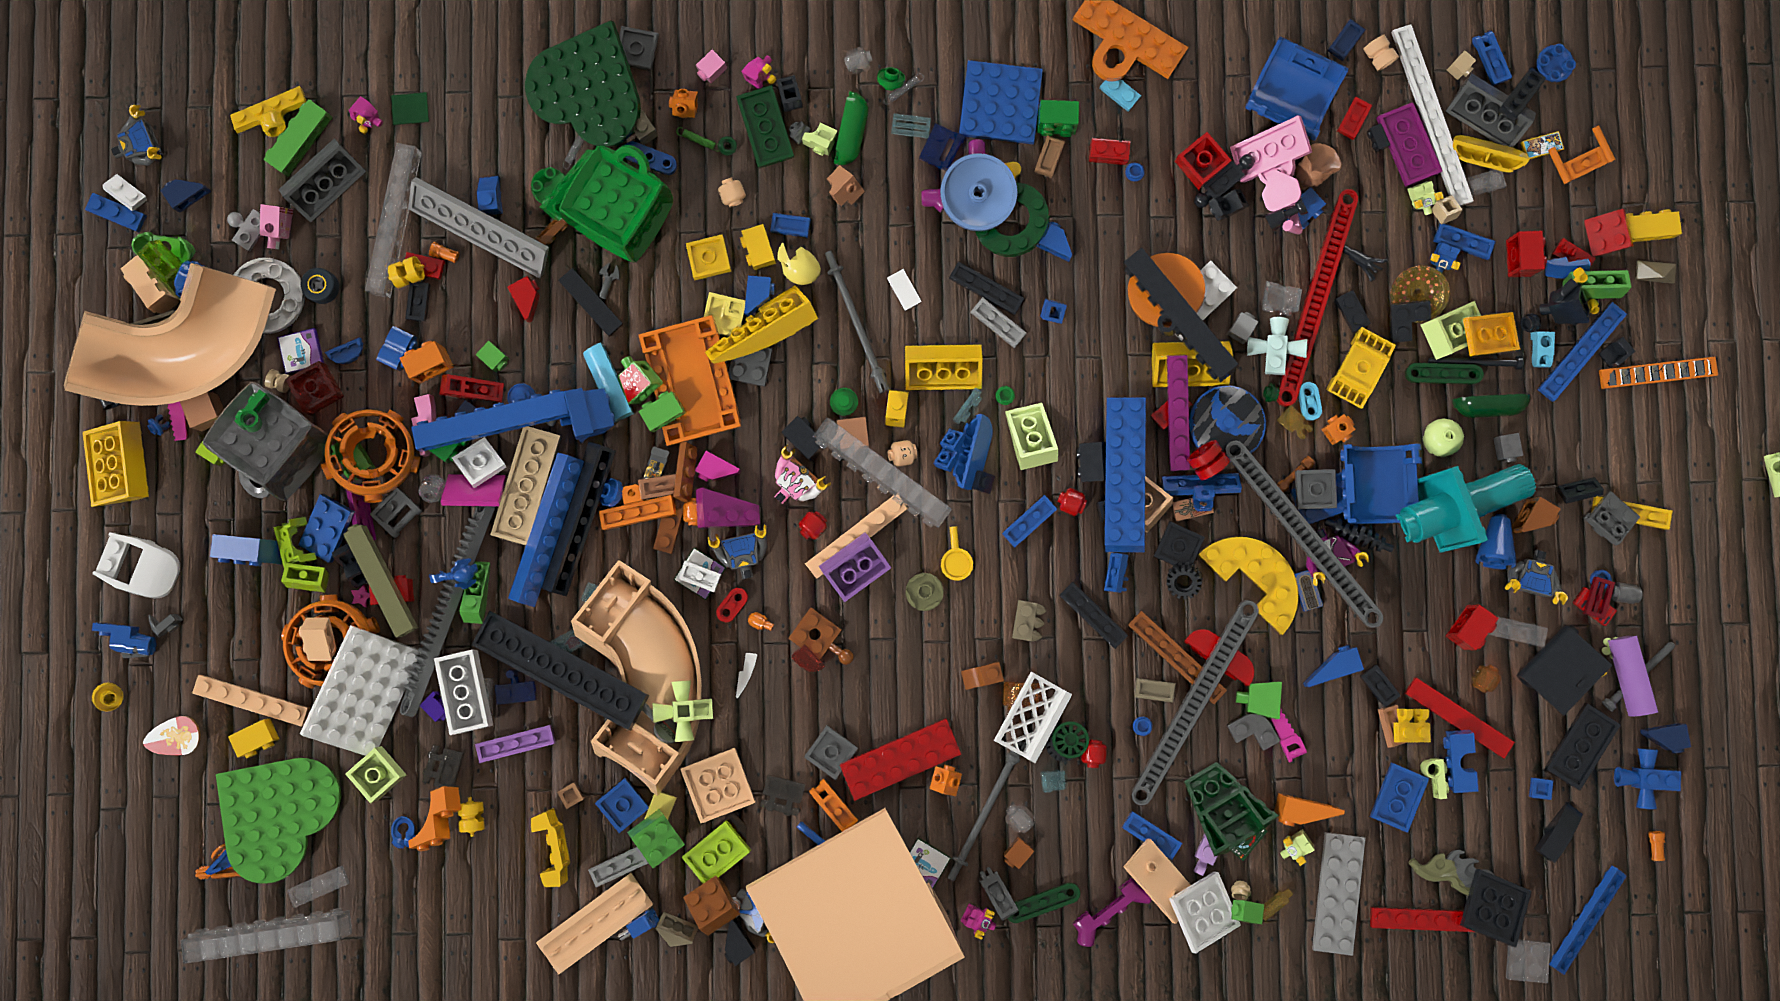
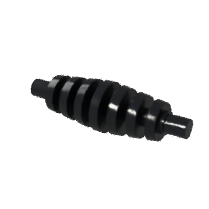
M1329 518L1325 520L1324 525L1332 528V533L1337 534L1340 531L1339 537L1344 538L1346 536V540L1349 542L1353 539V544L1356 546L1360 543V547L1365 548L1368 544V549L1373 550L1376 546L1375 551L1378 552L1381 550L1392 552L1394 549V545L1387 543L1385 537L1381 536L1378 539V533L1374 532L1372 535V530L1368 528L1365 531L1366 527L1360 525L1358 528V524H1352L1350 527L1348 521L1342 524L1343 520L1339 518L1337 521Z

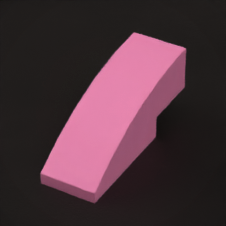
M427 394L414 398L418 417L411 418L413 426H417V423L421 421H428V423L436 421L434 396ZM427 450L420 452V455L428 457L430 455V451Z

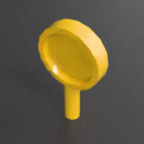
M957 526L949 527L952 549L947 551L941 559V569L947 578L959 581L970 575L973 569V560L967 551L959 548Z

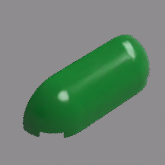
M849 91V97L846 99L836 145L837 152L834 159V164L847 165L853 162L860 153L868 117V105L866 100L856 92Z

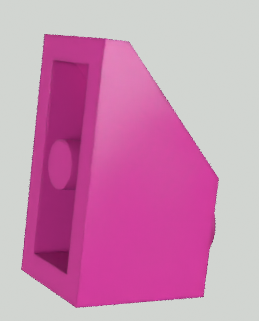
M705 451L695 470L699 473L698 477L706 482L709 479L717 481L740 474L741 472L736 466L708 451Z

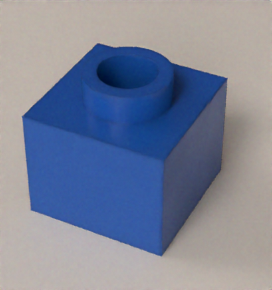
M1045 299L1040 317L1047 321L1062 324L1067 305ZM1051 307H1054V311L1050 313Z

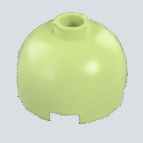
M1439 419L1427 425L1423 436V443L1428 452L1440 457L1453 455L1461 448L1464 441L1462 428L1458 423L1450 419Z

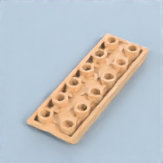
M629 873L537 941L536 944L559 975L651 907L653 902L633 874Z

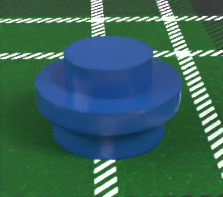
M1131 163L1127 166L1125 175L1128 180L1137 182L1143 178L1144 168L1139 163Z
M1138 717L1133 722V730L1137 735L1146 736L1152 730V722L1147 717Z

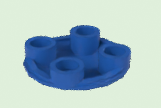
M1563 44L1550 45L1544 48L1537 58L1539 73L1550 82H1561L1567 79L1576 67L1575 60Z

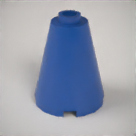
M1496 514L1490 518L1486 529L1488 540L1481 543L1475 561L1477 564H1479V561L1483 562L1484 567L1492 569H1506L1508 565L1514 568L1517 561L1511 520L1507 518V515Z

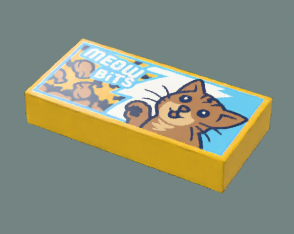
M1559 131L1520 143L1522 151L1530 159L1549 155L1548 150L1556 147L1558 152L1564 150Z

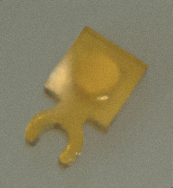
M1292 405L1277 419L1290 433L1296 430L1298 437L1301 439L1306 438L1302 433L1303 429H1307L1309 432L1313 430L1310 425L1302 423L1305 417Z

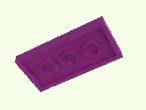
M1413 102L1377 116V122L1382 125L1390 143L1388 148L1405 187L1442 172V168Z

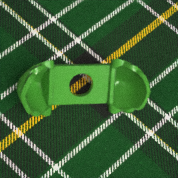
M151 232L138 234L133 238L131 244L134 253L149 258L153 257L154 253L179 257L180 263L190 261L196 252L193 245L181 237L172 238L154 235ZM163 241L171 244L172 248L170 251L162 247Z

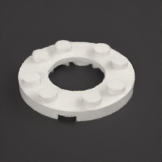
M258 258L245 263L234 273L235 276L255 282L264 278L275 279L284 289L285 296L282 305L277 311L268 315L262 334L282 331L295 322L303 309L305 295L300 287L301 278L292 267L273 258Z

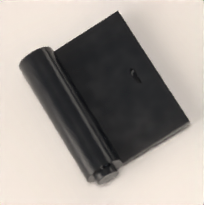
M1564 625L1516 675L1525 686L1537 691L1563 716L1612 666L1610 662L1578 635L1579 631L1572 625L1569 627Z

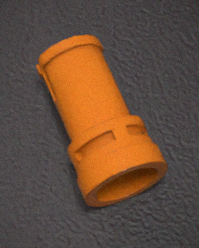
M435 241L431 244L429 256L443 258L453 263L458 261L460 254L458 251L446 248Z
M1649 831L1648 836L1652 849L1651 858L1654 861H1664L1665 832Z

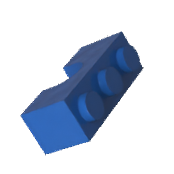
M1470 730L1446 731L1443 744L1444 748L1447 749L1445 763L1449 770V776H1446L1448 786L1454 793L1478 792L1477 772L1473 768L1465 769L1460 765L1461 758L1465 754L1476 753L1474 733Z

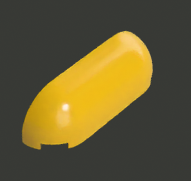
M1457 135L1453 139V148L1456 150L1458 158L1471 164L1503 172H1513L1525 166L1530 159L1526 153L1518 149L1464 135Z

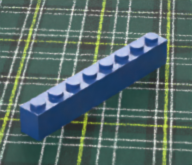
M560 389L552 390L548 395L544 396L542 394H535L527 400L522 398L514 399L510 404L506 405L504 403H497L492 405L493 408L489 409L481 407L474 409V412L468 414L466 412H459L454 414L455 417L451 418L443 416L436 418V421L430 423L428 421L418 422L417 426L411 427L416 450L423 452L570 417L564 391H560Z
M557 453L508 597L509 599L535 607L584 464L583 460Z

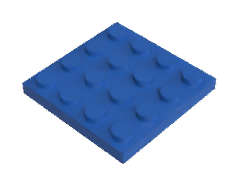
M968 60L959 136L1034 145L1043 69Z

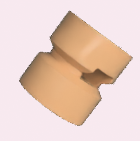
M1385 35L1376 38L1363 49L1369 58H1373L1372 63L1377 71H1381L1399 58L1394 48H1389L1390 42Z

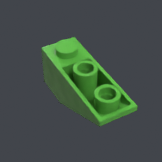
M474 561V564H477L478 571L474 574L473 579L477 581L472 586L464 589L459 612L463 622L483 624L487 606L490 562Z

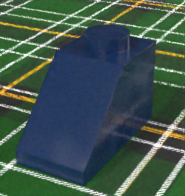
M177 179L167 182L164 188L160 190L170 206L180 213L211 192L203 184Z
M1674 723L1640 729L1642 735L1661 748L1671 750L1672 753L1685 752L1684 748L1691 747L1687 724Z

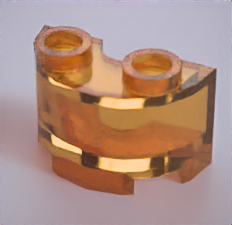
M1004 682L1003 705L1008 706L1007 710L1012 708L1025 683ZM1039 683L1031 684L1032 691L1040 688ZM1041 692L1033 695L1035 703L1042 701ZM1029 697L1024 698L1021 702L1022 707L1031 705Z

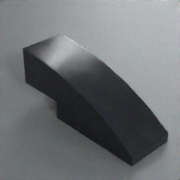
M1566 802L1543 831L1545 835L1534 849L1550 862L1556 863L1576 832L1583 814Z

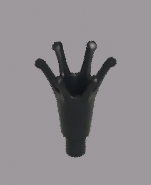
M1347 245L1344 246L1342 251L1365 271L1370 282L1375 280L1370 269L1374 273L1378 272L1375 268L1380 271L1383 270L1382 267L1377 266L1373 262L1385 263L1388 261L1387 259L1370 257L1356 249L1353 250Z

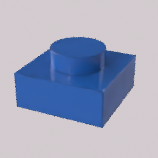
M1531 777L1529 797L1551 800L1553 780Z

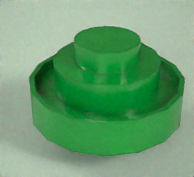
M887 67L879 70L877 81L886 90L893 91L904 85L905 75L897 68Z
M839 388L831 395V408L837 415L849 416L857 409L858 397L851 389Z

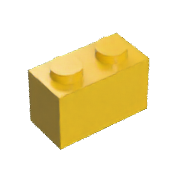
M761 224L742 230L743 237H740L743 248L747 247L749 253L745 255L748 265H752L754 270L776 264L764 225Z
M270 718L263 719L228 736L237 757L245 756L246 759L256 755V751L261 748L266 750L275 745L274 742L279 740V736Z

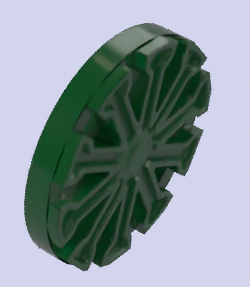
M1068 721L1060 724L1055 729L1052 743L1056 752L1061 756L1077 758L1088 748L1089 736L1081 724ZM1065 725H1069V732L1065 729ZM1076 725L1077 729L1073 732V726ZM1059 729H1061L1065 735L1059 734ZM1080 730L1084 732L1082 735L1077 736ZM1056 737H1059V738H1062L1063 740L1055 741V738H1056ZM1085 738L1086 741L1083 743L1080 742L1079 739ZM1064 744L1061 749H1058V745ZM1077 745L1082 746L1083 749L1079 750ZM1068 747V753L1064 754V750ZM1072 748L1076 751L1074 755L1072 754Z

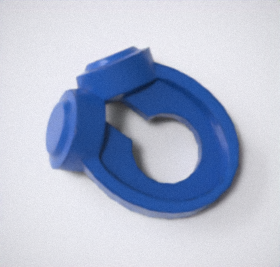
M398 817L392 824V844L395 847L402 849L405 846L409 847L408 841L415 837V825L408 817ZM402 823H407L409 828L406 832V838L402 840V834L399 833L398 827Z

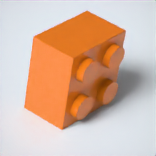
M427 341L421 345V348L408 350L404 353V356L400 357L409 379L419 384L454 368L445 347L435 341Z

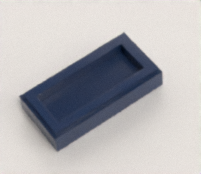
M1350 19L1327 51L1343 61L1366 29Z

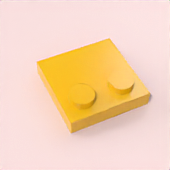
M722 234L686 243L694 280L731 272Z

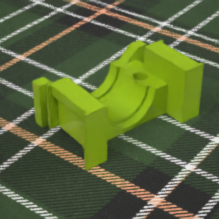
M306 517L288 519L289 523H282V526L274 527L284 568L286 563L304 565L312 560H317L315 553L303 554V550H297L291 541L292 536L298 532L297 529L307 525Z

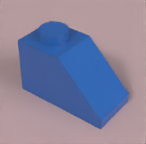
M499 176L479 178L477 188L478 209L487 215L503 214Z
M1051 221L1045 237L1040 240L1037 247L1069 262L1072 252L1064 230L1060 228L1059 224Z
M748 275L745 316L748 317L754 314L763 304L770 301L771 295H774L775 283H772L770 277Z

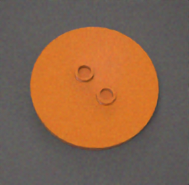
M1161 253L1151 256L1150 258L1197 313L1205 297V282L1199 268L1190 259L1179 254ZM1134 277L1130 278L1128 297L1133 311L1144 322L1158 327L1157 321L1161 316L1159 314L1161 310L1157 305L1155 307L1151 305L1147 299L1149 295L1145 291L1142 293L1135 284L1137 281ZM1167 322L1164 324V327L1168 328L1172 323Z

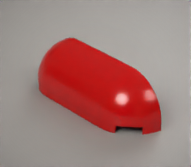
M1201 629L1192 632L1184 642L1191 645L1190 649L1207 660L1220 637L1209 630ZM1237 650L1224 674L1235 681L1237 679L1240 680L1245 686H1249L1254 678V667L1250 659Z

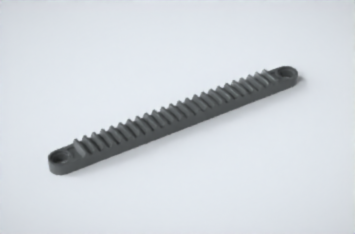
M1240 441L1230 442L1225 448V454L1237 471L1241 473L1242 477L1286 528L1287 532L1291 534L1292 538L1296 540L1297 544L1305 551L1316 567L1325 575L1326 579L1360 620L1370 628L1380 626L1383 622V614L1248 449ZM1236 445L1240 448L1241 452L1238 456L1231 455V446ZM1371 612L1376 613L1378 616V621L1374 624L1367 620V616Z
M477 506L473 517L468 518L470 525H466L467 532L462 533L465 538L459 541L462 546L457 547L459 553L454 554L456 561L470 558L471 562L468 565L474 564L495 506ZM455 579L443 583L445 590L440 591L443 596L438 597L440 603L435 605L437 611L432 612L434 619L429 620L431 626L426 628L429 632L423 635L426 640L421 641L423 648H419L420 655L415 656L418 661L412 664L415 669L410 670L412 677H408L409 684L404 685L407 690L400 706V713L408 717L415 716L435 666L434 658L439 656L464 590L461 587H455V584L459 583Z
M1244 600L1238 605L1217 644L1203 665L1202 670L1199 672L1198 677L1195 679L1174 718L1171 720L1170 725L1167 727L1166 732L1163 734L1162 739L1156 746L1155 751L1152 753L1132 790V799L1136 804L1146 805L1152 799L1259 612L1257 604L1253 601ZM1245 605L1253 606L1254 611L1251 615L1243 613ZM1145 790L1147 797L1139 800L1136 797L1137 791Z

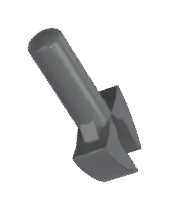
M610 263L606 264L599 272L605 278L599 295L601 299L607 298L613 280L617 279L620 281V271L617 265L615 266L614 273L611 275L608 273L611 266Z

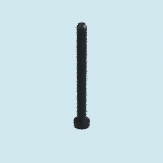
M1516 356L1515 359L1442 357L1437 360L1435 357L1428 358V363L1506 366L1521 370L1523 367V357Z

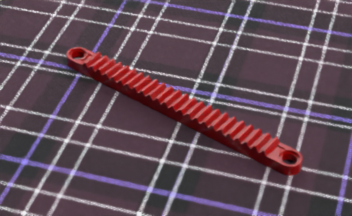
M1346 189L1339 194L1329 221L1327 233L1325 234L1323 246L1320 250L1314 275L1311 279L1312 281L1293 341L1308 339L1307 357L1303 358L1291 354L1287 357L1285 375H1282L1280 379L1279 396L1277 398L1279 405L1284 407L1291 406L1296 402L1358 203V195L1352 189ZM1344 195L1352 197L1353 201L1351 204L1344 203ZM1286 391L1291 394L1292 399L1290 402L1283 401V392Z

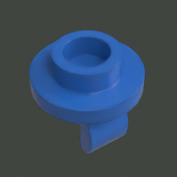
M160 414L155 417V420L149 419L147 427L154 435L158 434L161 436L163 430H167L170 427V423L167 421L165 424H160L159 422L163 420V416Z

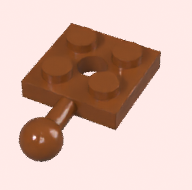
M813 608L808 610L788 638L818 661L822 659L828 649L838 655L839 661L844 665L850 664L854 659V655L850 650H842L833 643L842 630ZM813 629L820 631V637L817 640H813L810 637V632Z

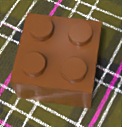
M714 876L683 897L699 930L706 935H710L741 914L725 883L717 876Z

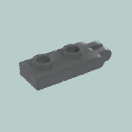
M988 867L986 869L989 876L986 877L983 871L979 872L983 878L980 882L1003 921L1017 913L1019 909L997 871L993 873L991 868Z

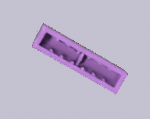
M1623 636L1608 640L1628 715L1642 716L1658 713L1637 636Z

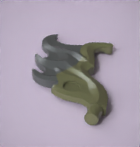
M1453 850L1447 855L1446 859L1444 853L1434 856L1424 865L1419 864L1415 858H1412L1408 863L1420 877L1434 882L1448 880L1451 882V887L1468 896L1476 870L1474 863H1478L1479 860L1474 858L1460 859V854H1464L1465 851ZM1481 869V870H1483V871H1485V872H1488V873H1490V874H1493V873H1492L1491 871H1489V870Z

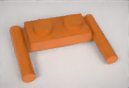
M1600 126L1592 128L1600 146L1564 164L1556 147L1548 150L1564 184L1616 160Z

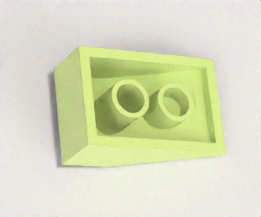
M1475 301L1421 324L1436 360L1468 346L1463 319L1481 316Z
M1043 403L1005 411L1015 454L1021 470L1058 461V447Z

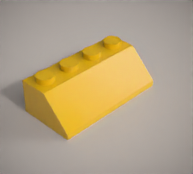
M1220 341L1233 357L1230 341ZM1183 342L1153 343V387H1167V356L1185 354L1187 355L1188 386H1229L1230 376L1221 383L1218 379L1213 380L1207 372L1209 368L1205 364L1201 365L1195 358L1197 355L1193 349L1189 350Z
M905 346L906 390L982 389V346Z

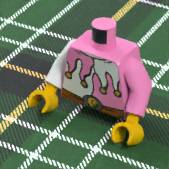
M786 445L781 451L782 455L777 463L775 472L776 483L781 487V490L774 497L782 504L790 496L796 501L816 498L831 483L826 485L823 483V479L826 476L820 479L816 478L792 456L796 450L793 449L790 453L787 451L788 445Z

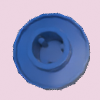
M516 384L509 390L507 400L509 404L514 399L522 398L527 400L536 393L527 384Z
M612 478L606 480L600 502L608 507L615 506L623 497L622 483Z

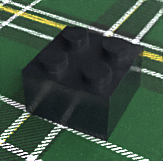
M797 415L782 431V434L812 462L827 447L826 439L818 430L814 432L811 429L813 426L805 417L801 419Z

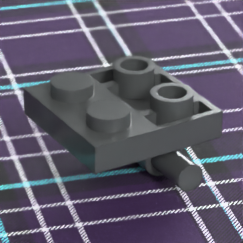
M1611 491L1605 494L1591 514L1587 513L1583 517L1597 534L1604 536L1615 546L1622 542L1640 518L1637 513Z

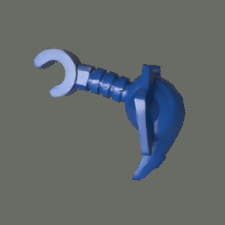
M470 558L455 561V566L451 569V572L444 573L439 571L438 574H429L430 582L437 583L443 580L455 579L459 582L455 584V587L466 589L477 581L473 579L474 574L478 571L477 564L468 565L471 562Z

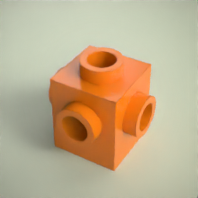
M675 89L673 96H670L669 108H672V115L680 118H695L698 110V92L688 91L687 89Z
M1337 414L1327 420L1329 424L1321 429L1332 445L1340 440L1342 442L1347 441L1352 437L1351 433L1356 430L1353 427L1354 422L1349 416L1346 417L1345 414L1339 417Z
M944 765V768L936 766L930 789L942 794L956 796L962 773L956 772L953 766Z

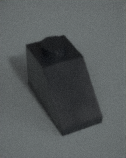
M736 918L729 922L725 944L726 953L724 954L729 963L733 962L735 966L756 951V947Z

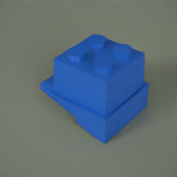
M578 388L564 391L570 417L560 419L561 426L572 424L576 440L579 439L580 443H584L583 441L588 437L604 434L614 426L615 416L610 411V397L605 392V388L586 391Z

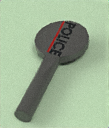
M645 703L642 711L653 721V710ZM672 719L656 722L654 725L656 737L664 743H674L677 723L673 722Z

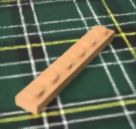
M897 494L893 495L805 563L806 566L818 579L823 575L819 565L866 532L871 538L908 508Z
M198 675L193 689V694L301 727L304 726L310 707L204 675Z

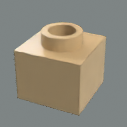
M1464 51L1447 71L1457 80L1462 75L1466 77L1474 69L1472 64L1476 60Z
M1452 195L1436 201L1432 208V212L1441 225L1457 219L1462 211V208Z

